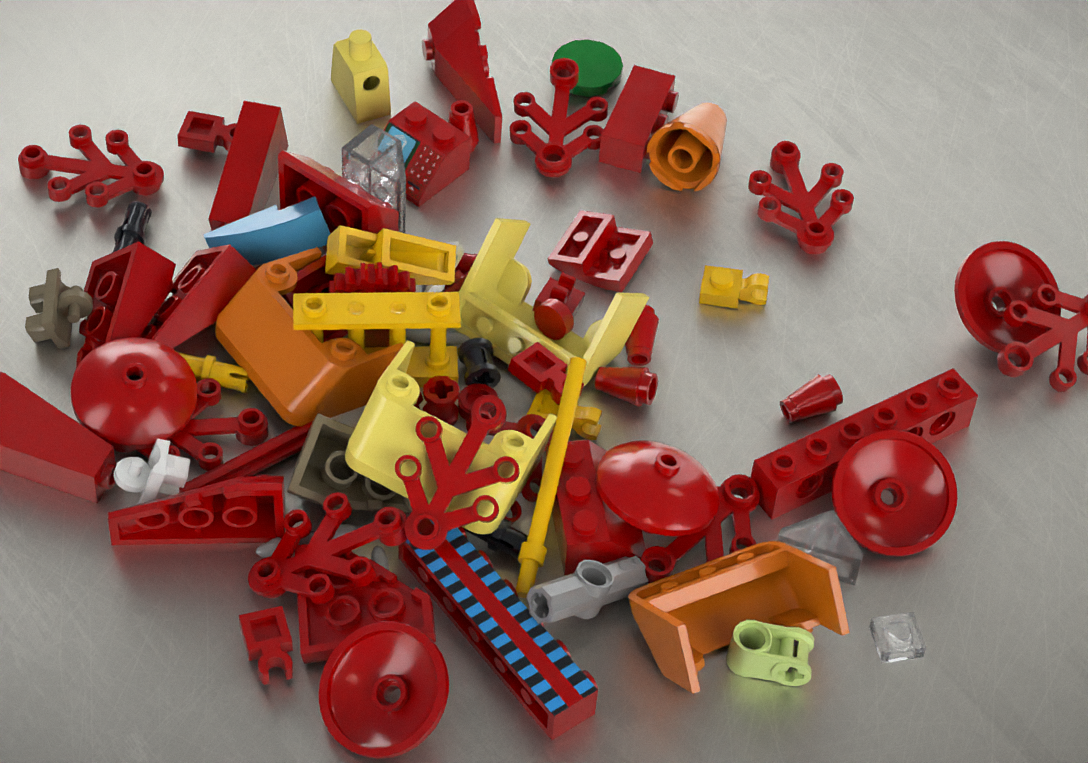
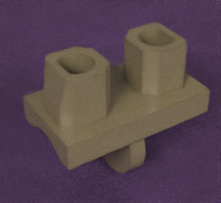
M59 268L47 270L46 283L30 287L28 297L30 305L35 312L42 313L26 317L25 329L35 343L52 339L58 349L70 347L72 323L79 322L80 318H84L92 312V297L84 292L80 286L75 285L71 288L66 286L61 281V271Z

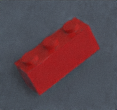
M637 65L633 66L601 134L599 162L637 173L642 172L646 161L650 160L647 146L653 134L660 127L668 123L669 116L667 113H674L679 98V92L674 91L676 76Z

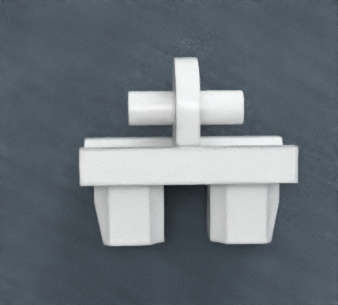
M157 438L147 463L139 457H127L117 463L114 470L115 482L126 492H140L142 495L138 504L177 494L180 487L184 488L188 477L190 459L168 454L170 441Z

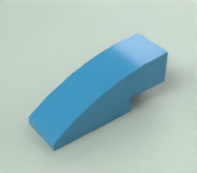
M314 196L280 211L277 205H273L203 235L209 248L230 244L253 266L325 246L331 233Z

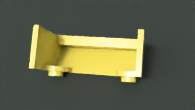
M495 218L459 291L461 328H455V330L468 336L470 339L484 338L489 340L494 349L493 355L508 365L513 357L536 342H539L567 364L565 374L568 372L572 357L583 358L587 361L583 377L585 386L596 376L601 366L606 367L620 354L649 296L644 293H616L603 319L591 324L584 338L572 331L560 340H552L546 337L535 323L534 311H532L533 306L524 301L531 288V274L525 265L514 259L531 224L525 220Z
M407 340L379 378L349 439L345 460L354 471L408 498L404 482L395 472V463L403 455L415 456L422 465V474L419 478L429 504L438 487L425 444L418 438L415 429L417 422L421 418L432 415L414 406L418 400L420 388L416 380L406 374L415 346L413 342ZM550 413L534 439L515 430H503L494 436L490 444L483 442L466 474L493 466L497 459L508 456L515 459L519 465L520 474L518 479L511 484L499 482L455 496L446 512L472 506L475 499L479 496L489 495L499 505L497 518L489 523L478 521L462 527L477 534H489L497 530L540 462L557 416ZM438 419L443 427L441 439L450 466L467 433ZM434 423L424 424L421 430L422 435L426 438L433 437L437 433V425ZM412 461L404 462L401 466L402 475L412 476L417 469L416 463ZM503 463L498 469V474L503 478H509L514 474L515 468L511 463ZM484 501L478 506V514L482 517H488L494 511V505L488 501Z

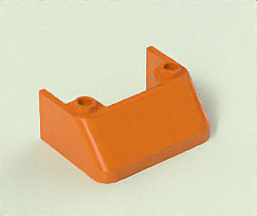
M318 247L261 265L218 315L215 335L218 341L237 364L248 373L250 380L282 419L291 425L300 427L313 421L317 414L332 418L367 405L379 378L404 346L401 342L367 354L359 344L351 339L335 338L321 343L311 330L293 329V309L282 295L288 294L295 289L298 278L296 271L321 257L322 252Z
M768 541L752 545L639 587L628 595L632 615L662 675L692 694L701 691L697 675L698 671L705 666L703 655L730 645L735 626L742 621L757 620L784 627H799L806 629L810 633L813 631V627L822 625L841 636L850 633L836 567L780 541Z

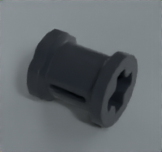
M473 338L462 343L458 348L459 360L466 368L464 380L467 386L471 384H485L494 388L500 382V372L492 361L494 349L492 343L487 339Z

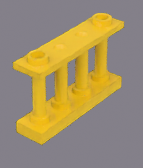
M459 292L294 294L293 329L311 330L321 343L324 342L323 330L348 329V339L359 344L367 354L387 347H365V329H389L390 347L401 342L403 345L406 343V329L430 328V346L414 347L406 374L416 380L419 388H423V385L431 377L438 375L448 376L458 383L457 346H446L447 328H461Z

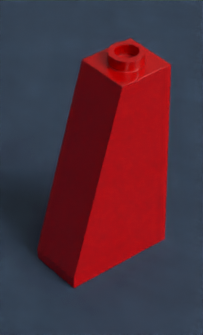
M243 101L208 218L211 231L265 209L278 175V153L282 150L287 151L289 146L281 107Z
M0 372V470L98 504L107 489L111 490L116 483L114 480V470L117 465L114 446L6 373Z

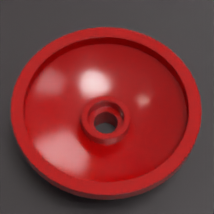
M994 241L973 250L963 260L956 275L954 294L959 316L969 333L981 345L993 352L999 353L1011 342L1027 344L1049 331L1028 323H1024L1020 327H1012L1004 320V309L1015 300H1021L1029 307L1037 309L1031 300L1032 293L1043 284H1050L1057 291H1059V288L1048 266L1034 252L1017 243ZM1041 293L1042 298L1049 302L1048 297ZM992 302L995 303L997 310L994 308ZM1053 306L1045 311L1061 316V308ZM1013 309L1014 314L1021 318L1020 313Z
M120 338L98 346L79 363L71 382V403L74 414L80 424L112 446L123 449H145L154 447L157 438L167 441L171 440L187 426L197 404V383L190 365L171 347L146 338ZM139 376L141 377V379L133 381L130 380L128 377Z
M886 430L870 434L860 439L845 452L834 472L832 503L837 519L845 532L857 544L873 553L883 556L901 557L921 552L932 546L945 534L955 515L958 497L957 484L952 468L944 455L932 443L916 434L900 430ZM883 490H887L893 495L892 504H886L882 501L881 493Z
M639 440L619 444L609 449L602 456L596 470V487L604 503L627 523L650 533L663 536L695 534L711 524L719 508L720 496L717 485L705 467L688 453L665 443Z
M382 621L357 629L344 638L334 649L321 675L319 706L325 726L338 743L361 756L384 759L409 752L421 744L433 732L444 713L449 694V675L445 660L437 645L426 634L408 624ZM396 689H400V698L392 703L391 694Z

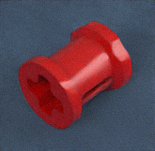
M438 375L431 377L423 385V397L427 402L423 407V411L454 426L458 421L459 415L458 407L455 404V401L459 398L460 387L458 383L448 376Z

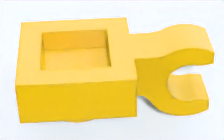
M705 265L699 304L738 309V303L741 300L756 305H765L770 276L755 273L747 278H743V270Z
M544 389L539 394L536 393L527 415L536 414L545 419L550 413L557 416L559 405L552 400L551 393ZM577 403L572 428L585 439L597 440L602 425L598 424L602 411L595 407L578 406Z

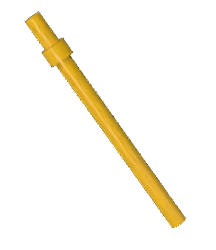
M572 357L570 359L527 542L521 544L518 557L521 567L515 588L518 597L521 598L527 597L530 588L535 584L538 568L544 565L547 548L544 546L545 537L587 361L580 357Z

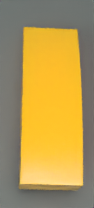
M340 225L327 239L325 273L331 275L335 273L345 274V267L348 266L360 269L361 263L375 265L377 262H382L383 268L397 265L398 272L409 271L410 278H415L416 285H451L455 281L456 245L384 228L378 234Z

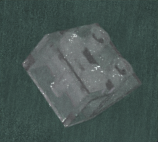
M371 124L341 148L342 177L353 184L359 185L364 191L383 202L389 203L394 209L398 210V232L405 233L406 175L402 144L399 139Z

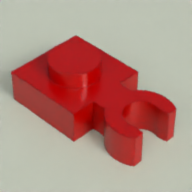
M188 111L177 135L178 146L215 153L217 146H222L225 150L229 151L237 123L225 125L224 117Z
M536 342L511 359L508 371L537 394L544 389L548 390L551 393L552 400L557 405H560L567 376L565 374L567 364L539 342ZM582 382V386H581V390H580L579 397L581 396V393H582V390H583V387H584V383H583V382Z
M278 606L238 615L249 661L259 659L258 671L260 681L264 685L269 684L268 670L272 667L282 668L285 671L286 679H292L293 662L287 652L293 651V644L283 607Z

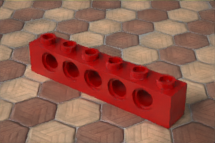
M952 368L757 458L753 462L750 478L755 481L760 492L758 504L768 517L773 520L832 492V480L840 459L852 445L870 434L886 430H900L916 434L933 444L967 428L971 422L978 394Z

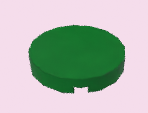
M589 39L574 40L562 45L554 53L552 63L560 58H569L578 64L579 81L570 90V93L573 95L584 97L601 96L608 93L609 88L613 86L616 88L620 84L623 72L621 56L613 47L603 42Z

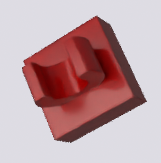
M562 272L559 281L551 277L536 298L532 311L535 312V309L547 299H557L570 309L574 318L583 303L585 292L574 288L577 278Z

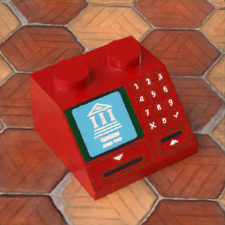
M414 101L389 119L364 164V171L417 207H420L469 170L471 137Z

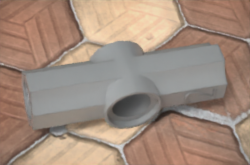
M625 556L603 564L594 560H583L578 564L575 573L531 587L526 597L530 607L529 614L538 624L543 622L550 624L573 615L584 619L594 618L598 615L602 605L626 598L633 590L647 585L646 566L637 556L631 558Z

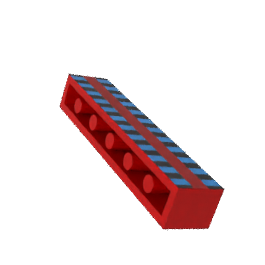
M423 520L418 526L419 533L424 536L430 535L434 531L433 521ZM463 527L449 530L443 544L432 550L418 549L408 539L398 545V559L551 740L595 715L598 686L592 675L586 670L581 671L571 659L566 645L559 639L555 640L544 628V624H538L529 614L530 609L528 610L518 598L513 584L507 579L502 580L493 569L486 553L482 550L477 551L469 542Z

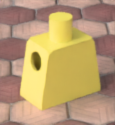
M362 29L354 30L350 33L349 38L333 44L331 81L356 123L360 124L391 115L388 67L385 60L373 43L371 34L368 31Z

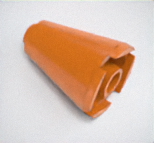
M709 102L701 103L663 125L653 134L647 146V153L649 152L651 160L649 166L652 173L661 183L677 191H682L683 188L699 191L713 181L719 171L727 126V117L724 111L716 104Z

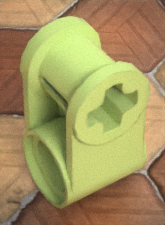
M745 620L735 626L726 655L727 665L730 670L742 677L770 680L787 686L804 685L811 679V667L808 665L809 652L814 648V637L809 631L799 627H784L757 620ZM795 640L798 641L797 646H794ZM789 667H792L791 673L788 672Z

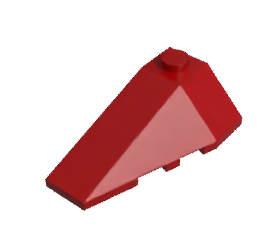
M454 0L428 23V37L422 40L424 60L431 61L435 76L457 101L464 100L472 104L475 122L494 144L501 143L502 112L494 77L489 76L486 45H481L478 30L481 29L479 13L474 0Z
M136 242L92 261L84 292L92 297L93 308L92 312L87 316V320L84 319L80 322L79 333L85 336V344L77 353L76 368L87 354L104 343L120 338H139L173 288L172 277L176 263L141 242Z
M230 244L197 250L173 279L172 296L163 302L154 315L156 321L154 324L146 326L139 338L155 340L172 349L216 322L221 311L257 270Z
M264 474L240 476L108 512L111 545L267 543L274 538H282L285 534L283 526L285 517L284 476Z

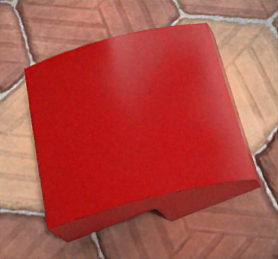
M580 210L547 258L548 263L557 270L571 275L580 281L599 288L622 293L653 245L652 234L650 231L617 227L614 215Z

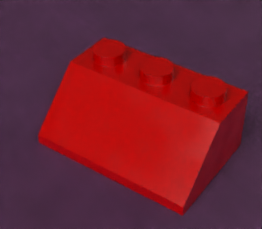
M285 150L278 153L280 210L315 196L330 233L340 225L378 234L383 228L398 232L399 211L394 209L389 203L379 200L364 191L359 185L349 182L336 174L331 168L323 166L309 157Z
M590 440L568 442L552 508V517L564 576L575 573L578 564L583 560H594L602 564L625 556L628 558L637 556L641 560L642 554L646 550L642 530L618 517L599 495L595 475L599 461L607 450ZM547 443L546 459H547V455H548L550 443Z

